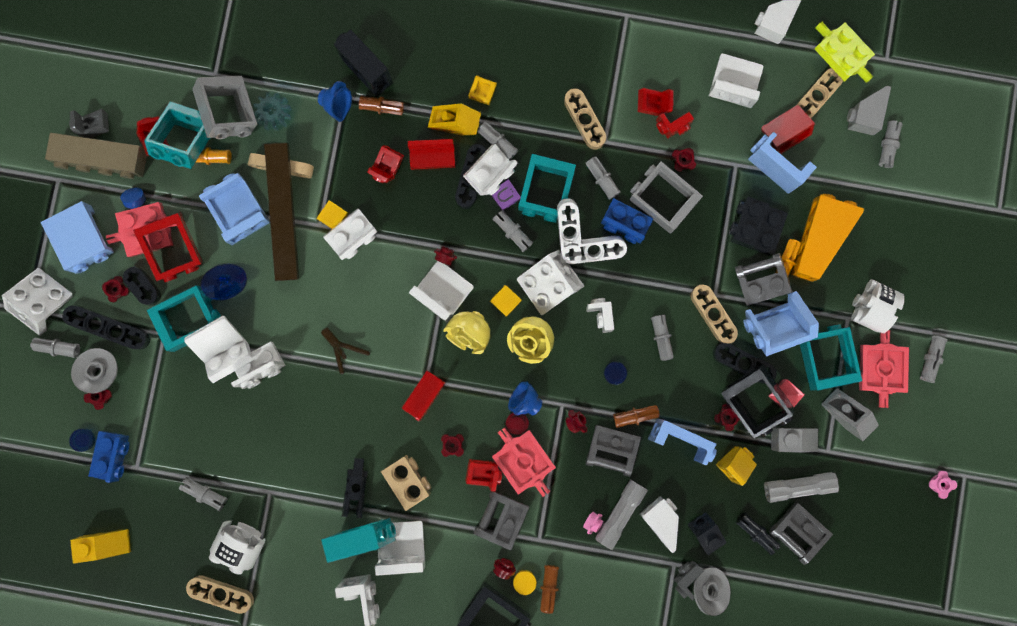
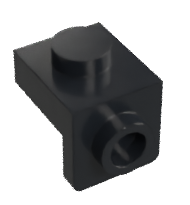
M707 513L702 514L688 524V527L696 536L707 555L727 543L717 524Z

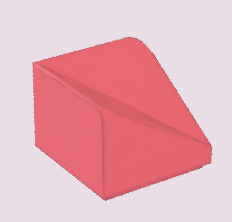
M783 379L778 384L793 407L805 395L787 379ZM771 392L768 395V397L771 398L779 407L784 409L779 403V401L776 399L774 394Z

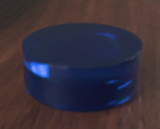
M619 362L609 363L604 369V378L610 384H621L627 377L625 366Z
M89 429L75 430L69 438L70 446L77 452L88 451L95 444V435Z

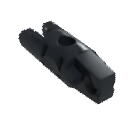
M355 457L353 469L347 470L341 517L348 516L350 499L358 500L356 515L357 518L363 517L365 488L368 471L363 470L364 458ZM359 484V490L353 491L352 485Z

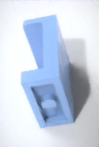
M773 132L769 137L764 135L751 148L750 151L753 154L748 160L789 194L801 186L817 167L809 161L803 167L797 169L770 146V142L777 134Z
M239 173L225 176L221 183L208 186L203 190L204 193L199 195L223 232L221 234L223 239L230 245H234L270 223L246 180Z
M82 201L41 222L63 269L75 274L86 271L88 266L93 263H101L107 260L108 256L114 253L113 249L106 245L92 217L95 214L92 206Z
M797 291L788 294V303L756 315L750 309L745 311L746 319L743 320L745 329L748 333H752L756 347L762 349L766 356L818 338L819 323Z
M656 419L648 440L664 445L668 434L698 447L694 461L704 465L713 461L717 452L714 449L716 443L668 421Z

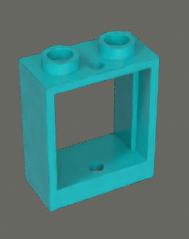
M170 101L144 141L148 155L153 158L171 162L179 167L183 166L192 169L210 138L206 136L198 110ZM174 125L198 132L187 151L163 144Z
M532 154L518 210L522 211L523 215L535 217L536 214L544 216L546 221L556 223L558 220L556 209L526 202L534 169L567 177L561 199L563 200L568 198L576 165Z
M196 285L147 310L166 351L175 352L187 346L184 338L193 333L191 332L178 339L165 313L166 310L195 296L208 324L221 317L219 311L213 308L210 302L213 299L207 289Z
M841 324L827 327L828 331L822 333L818 329V338L812 339L817 340L838 335L847 374L818 379L810 341L800 344L810 390L818 391L862 381L850 327L842 328Z
M387 518L341 531L321 539L327 563L377 550L396 541V528L391 523V519Z

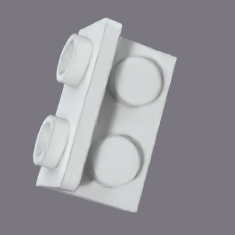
M493 144L463 177L480 196L492 195L499 190V184L502 180L509 178L515 170L513 168L518 162L516 160H509L498 146Z
M356 209L325 234L323 238L341 260L345 258L350 259L358 252L357 248L363 243L367 245L375 239L376 236L374 234L377 233V230L362 212Z
M605 298L591 300V304H587L586 311H600L596 315L598 328H602L603 333L612 332L614 330L611 302H605Z

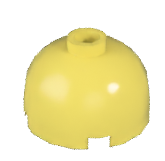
M476 311L457 313L449 320L443 330L448 332L446 337L450 342L462 350H466V346L474 349L472 351L473 354H482L490 340L489 325L484 320V316Z
M524 317L517 321L509 331L507 343L510 351L520 356L518 359L532 364L542 362L553 349L555 337L552 328L543 319Z

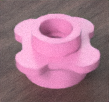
M939 471L938 475H935L929 481V487L938 493L939 498L945 499L951 490L957 488V482L951 480L946 471Z
M592 512L583 526V528L588 530V534L599 531L604 522L601 520L602 514L599 513L597 515Z

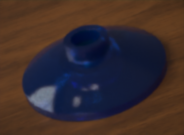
M218 265L205 273L201 280V289L208 298L227 300L243 291L247 284V275L237 265Z

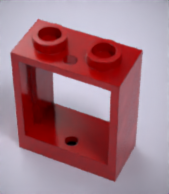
M181 212L133 230L156 281L161 279L164 282L178 278L177 273L185 270L186 274L198 270V265L203 263ZM176 224L192 261L162 272L145 235Z

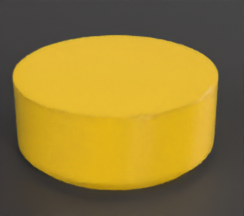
M521 570L516 573L513 579L514 589L521 595L531 594L536 588L534 574L528 570Z

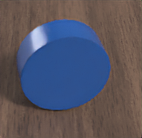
M140 188L127 189L120 197L123 205L130 209L140 207L146 201L144 192Z

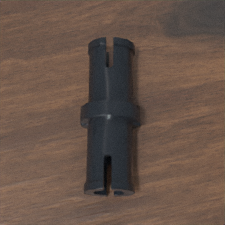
M746 512L741 514L747 523L739 517L736 520V524L750 535V539L753 542L757 541L770 555L776 553L769 544L777 551L781 544L766 532V528L763 525L759 526Z

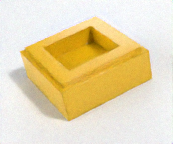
M475 76L468 98L490 105L497 83Z
M329 200L316 219L333 229L349 213Z
M505 285L490 302L507 317L522 300Z

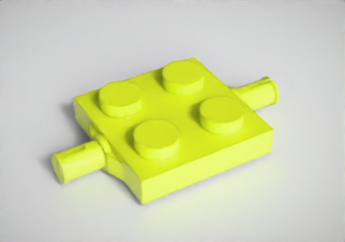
M823 21L815 27L824 37L821 43L815 47V50L844 82L850 76L856 74L865 83L874 77L865 66L868 60L875 54L846 22L832 31Z

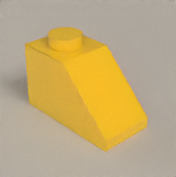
M462 103L433 106L428 128L457 135H476L481 113Z
M735 446L716 465L730 481L743 486L757 464L752 460L754 455L746 447L742 449Z
M128 529L83 535L70 540L73 564L100 560L131 552Z

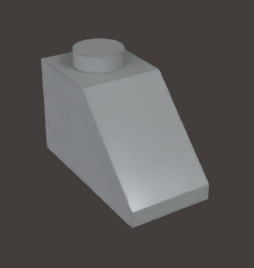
M885 86L849 110L847 115V121L849 122L848 130L869 135H875L882 130L891 86Z
M838 388L822 403V406L847 431L861 441H864L879 426L872 411Z
M772 428L771 450L777 452H818L817 428Z

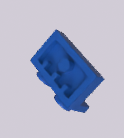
M613 198L601 224L605 225V230L614 234L618 232L624 235L625 240L636 244V242L641 243L644 240L645 234L654 218Z
M99 431L88 476L104 479L108 483L119 481V478L124 473L123 460L129 450V436Z

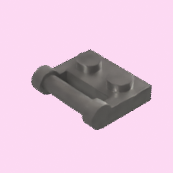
M780 253L773 255V258L751 265L735 267L747 306L792 293ZM776 266L778 273L748 282L746 275Z
M596 425L585 465L608 468L622 472L623 475L630 477L641 437ZM597 449L627 457V461L624 464L596 456Z
M491 491L488 496L490 500L479 526L475 527L473 534L511 550L529 506L504 496L499 492ZM498 502L505 505L493 533L488 532L487 528Z
M797 502L769 530V534L781 540L798 556V560L804 565L811 561L833 535ZM787 526L810 545L807 550H804L784 532Z

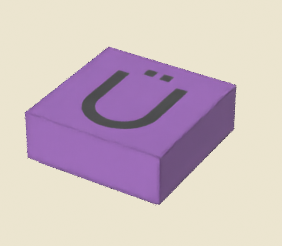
M509 179L500 185L497 192L492 194L501 210H506L521 199Z

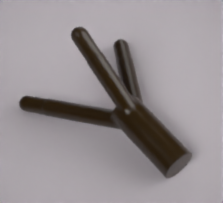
M328 327L321 332L334 349L341 375L344 374L341 357L342 359L347 358L341 347L367 356L370 355L369 351L340 342Z

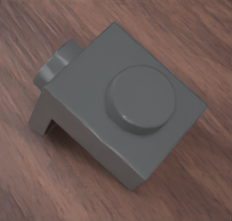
M100 109L81 116L73 110L70 111L69 126L80 137L91 139L109 131L108 113Z
M691 561L690 563L686 562L678 570L679 574L673 580L678 584L675 589L684 599L689 596L693 601L695 599L694 595L687 587L704 571L694 561Z

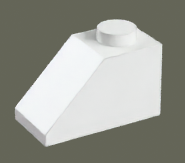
M783 0L769 5L764 13H759L754 23L757 25L754 34L779 44L784 38L801 0Z
M660 496L639 514L664 545L673 553L676 551L679 517L674 512L677 510V507L669 498L664 500Z

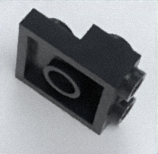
M747 197L740 201L737 206L736 213L738 217L736 222L733 221L729 229V234L731 235L729 242L773 256L788 213L769 207L768 203Z

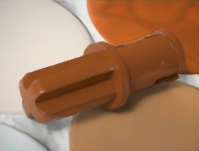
M361 95L359 109L376 111L380 115L382 113L402 115L404 103L387 100L382 96L374 98Z
M654 405L640 409L633 407V410L614 413L613 416L616 428L630 424L639 425V422L658 418L660 413L658 406Z
M545 565L543 586H540V589H542L540 610L543 613L551 614L554 612L556 591H559V588H557L559 567Z

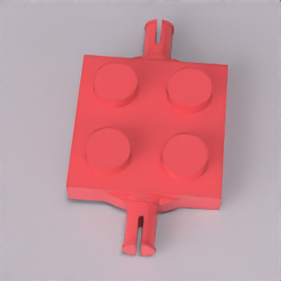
M156 202L115 213L119 226L118 233L106 235V239H109L106 241L108 244L121 241L127 257L144 254L133 230L167 217L162 203ZM176 224L145 235L152 252L174 246L171 237V227L177 226Z
M891 330L883 334L880 333V344L860 345L862 381L859 382V390L872 391L879 394L878 407L889 408V394L896 392L908 393L909 347H898L890 344Z
M504 427L502 430L505 435L501 430L498 434L505 444L500 451L492 455V458L517 494H520L529 487L535 486L542 497L546 495L544 491L548 494L550 490L542 480L556 467L530 430L519 437L512 438L506 427Z

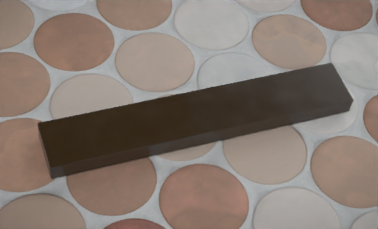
M289 143L264 144L275 281L298 280L299 269Z

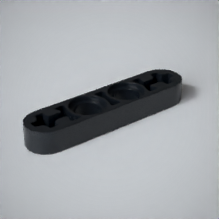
M72 305L63 311L62 317L66 324L128 348L142 350L150 343V337L146 331L86 308ZM73 312L86 318L84 321L77 320L71 317V314ZM97 317L101 320V326L99 329L93 330L91 321ZM116 325L122 328V334L118 338L112 335V329ZM129 334L139 336L142 342L136 344L135 340L127 337Z

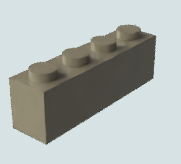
M50 133L45 156V159L54 163L53 166L56 168L68 170V166L76 167L75 170L86 173H90V170H97L99 174L106 176L118 173L120 177L134 179V176L143 177L147 158L144 149L138 145Z

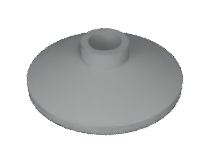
M94 348L87 350L77 357L72 366V381L83 392H102L114 382L118 372V364L115 357L104 349ZM101 369L100 374L96 376V371Z
M714 567L703 569L704 572L695 580L694 598L697 606L703 613L717 616L723 613L729 604L730 585L726 575L721 570Z

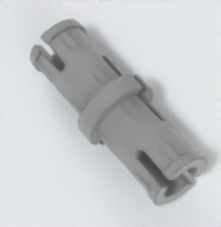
M897 121L887 122L885 139L881 141V147L883 148L880 162L878 163L880 167L883 164L884 168L894 167L896 150L900 148L899 136L903 125L901 122H898V125Z
M504 210L500 211L498 214L504 221L497 215L493 218V221L503 229L508 239L511 238L522 252H525L527 247L522 241L528 247L533 244V241L520 230L521 226L515 224Z
M935 335L932 336L928 354L924 355V360L926 361L919 378L920 380L935 383L939 366L944 361L942 356L948 339Z
M186 477L182 481L184 485L181 484L179 490L195 497L197 502H204L219 512L224 507L222 504H226L228 499L210 490L211 487L207 485L202 486L189 477Z

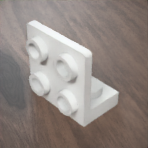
M721 54L708 96L752 108L760 95L757 88L763 65L727 54Z
M560 250L548 254L517 278L518 283L540 315H544L567 297L585 287L572 267L563 260Z
M437 261L418 287L414 286L409 294L444 321L448 322L474 287L447 265Z
M40 268L34 270L2 295L5 310L39 336L47 331L46 318L73 297L69 290Z
M221 316L184 338L185 343L205 363L208 379L212 383L253 361L248 342L225 316Z
M269 342L251 352L253 361L235 370L239 379L231 383L233 387H241L242 389L248 387V389H251L261 383L260 379L267 376L271 378L281 372L280 368L286 365L273 342Z
M392 522L396 528V541L378 549V563L375 565L376 575L423 572L425 569L423 522Z
M370 574L344 578L335 588L336 598L343 597L347 601L356 599L360 595L365 626H374L377 623V618H380L379 605L374 603L373 596L376 595L375 581H371Z

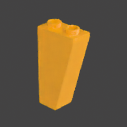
M822 194L813 199L801 239L802 245L795 259L796 265L793 266L791 275L812 282L820 279L863 214L864 208L858 207V204L852 201L842 202L836 200V197L830 194Z

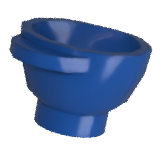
M337 81L329 89L324 88L320 91L318 103L320 106H323V109L332 118L342 122L350 110L352 96L346 84L342 81Z
M528 382L518 384L508 403L509 410L515 415L529 413L533 416L539 412L542 406V400L538 398L536 390Z

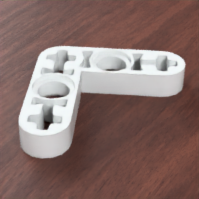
M567 198L559 202L557 205L560 250L562 258L566 263L577 264L618 259L625 255L627 246L623 238L619 236L581 240L579 210L576 202ZM568 205L571 209H574L570 210L571 220H567L565 211H563ZM566 227H574L576 232L573 236L567 237L563 234ZM615 243H618L619 246H621L618 247V251L613 250ZM603 244H606L607 253H604ZM592 245L600 247L599 252L595 255L587 252L588 248ZM580 247H583L584 256L581 255ZM573 248V256L569 257V249Z

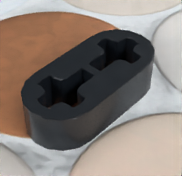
M130 267L124 272V283L141 304L152 306L160 301L161 293L144 270ZM133 273L139 274L137 279L141 283L140 285L137 282L131 281ZM144 288H145L147 291H150V292L153 291V293L151 294V297H152L151 300H150V299H145V297L147 296V294H146V292L143 290Z

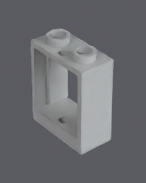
M198 77L192 90L207 138L216 137V139H224L228 136L247 137L251 135L257 122L243 77ZM233 95L241 122L215 124L207 97Z
M660 162L657 167L652 165L644 174L647 178L643 183L638 181L630 192L633 195L629 200L648 216L654 218L653 220L671 234L703 195L664 163ZM658 174L688 198L670 221L639 197Z

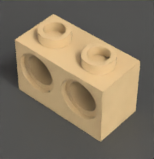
M407 455L381 471L405 511L430 496L431 492L429 490L432 488L425 477H420L417 472L419 466L414 458L411 457L409 459ZM400 465L405 466L408 470V475L405 478L399 477L396 473V469ZM409 486H418L420 496L412 497L408 492Z

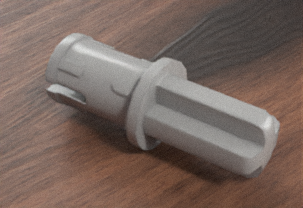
M484 122L479 127L478 133L490 144H496L509 160L516 155L518 149L504 138V134L498 133L487 122Z
M593 157L586 162L587 167L596 179L595 183L600 185L609 200L621 192L611 179V173H607L597 157Z
M665 315L651 317L655 333L654 340L657 341L660 359L662 361L671 360L674 356L669 337L672 336L668 332Z
M33 338L30 344L33 351L50 353L54 357L62 355L77 358L80 354L79 344L61 342L60 339Z

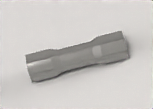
M829 472L810 477L764 482L766 499L771 503L788 500L789 498L836 493L839 491L836 474Z
M630 479L609 518L596 535V541L613 550L621 536L622 530L648 490Z

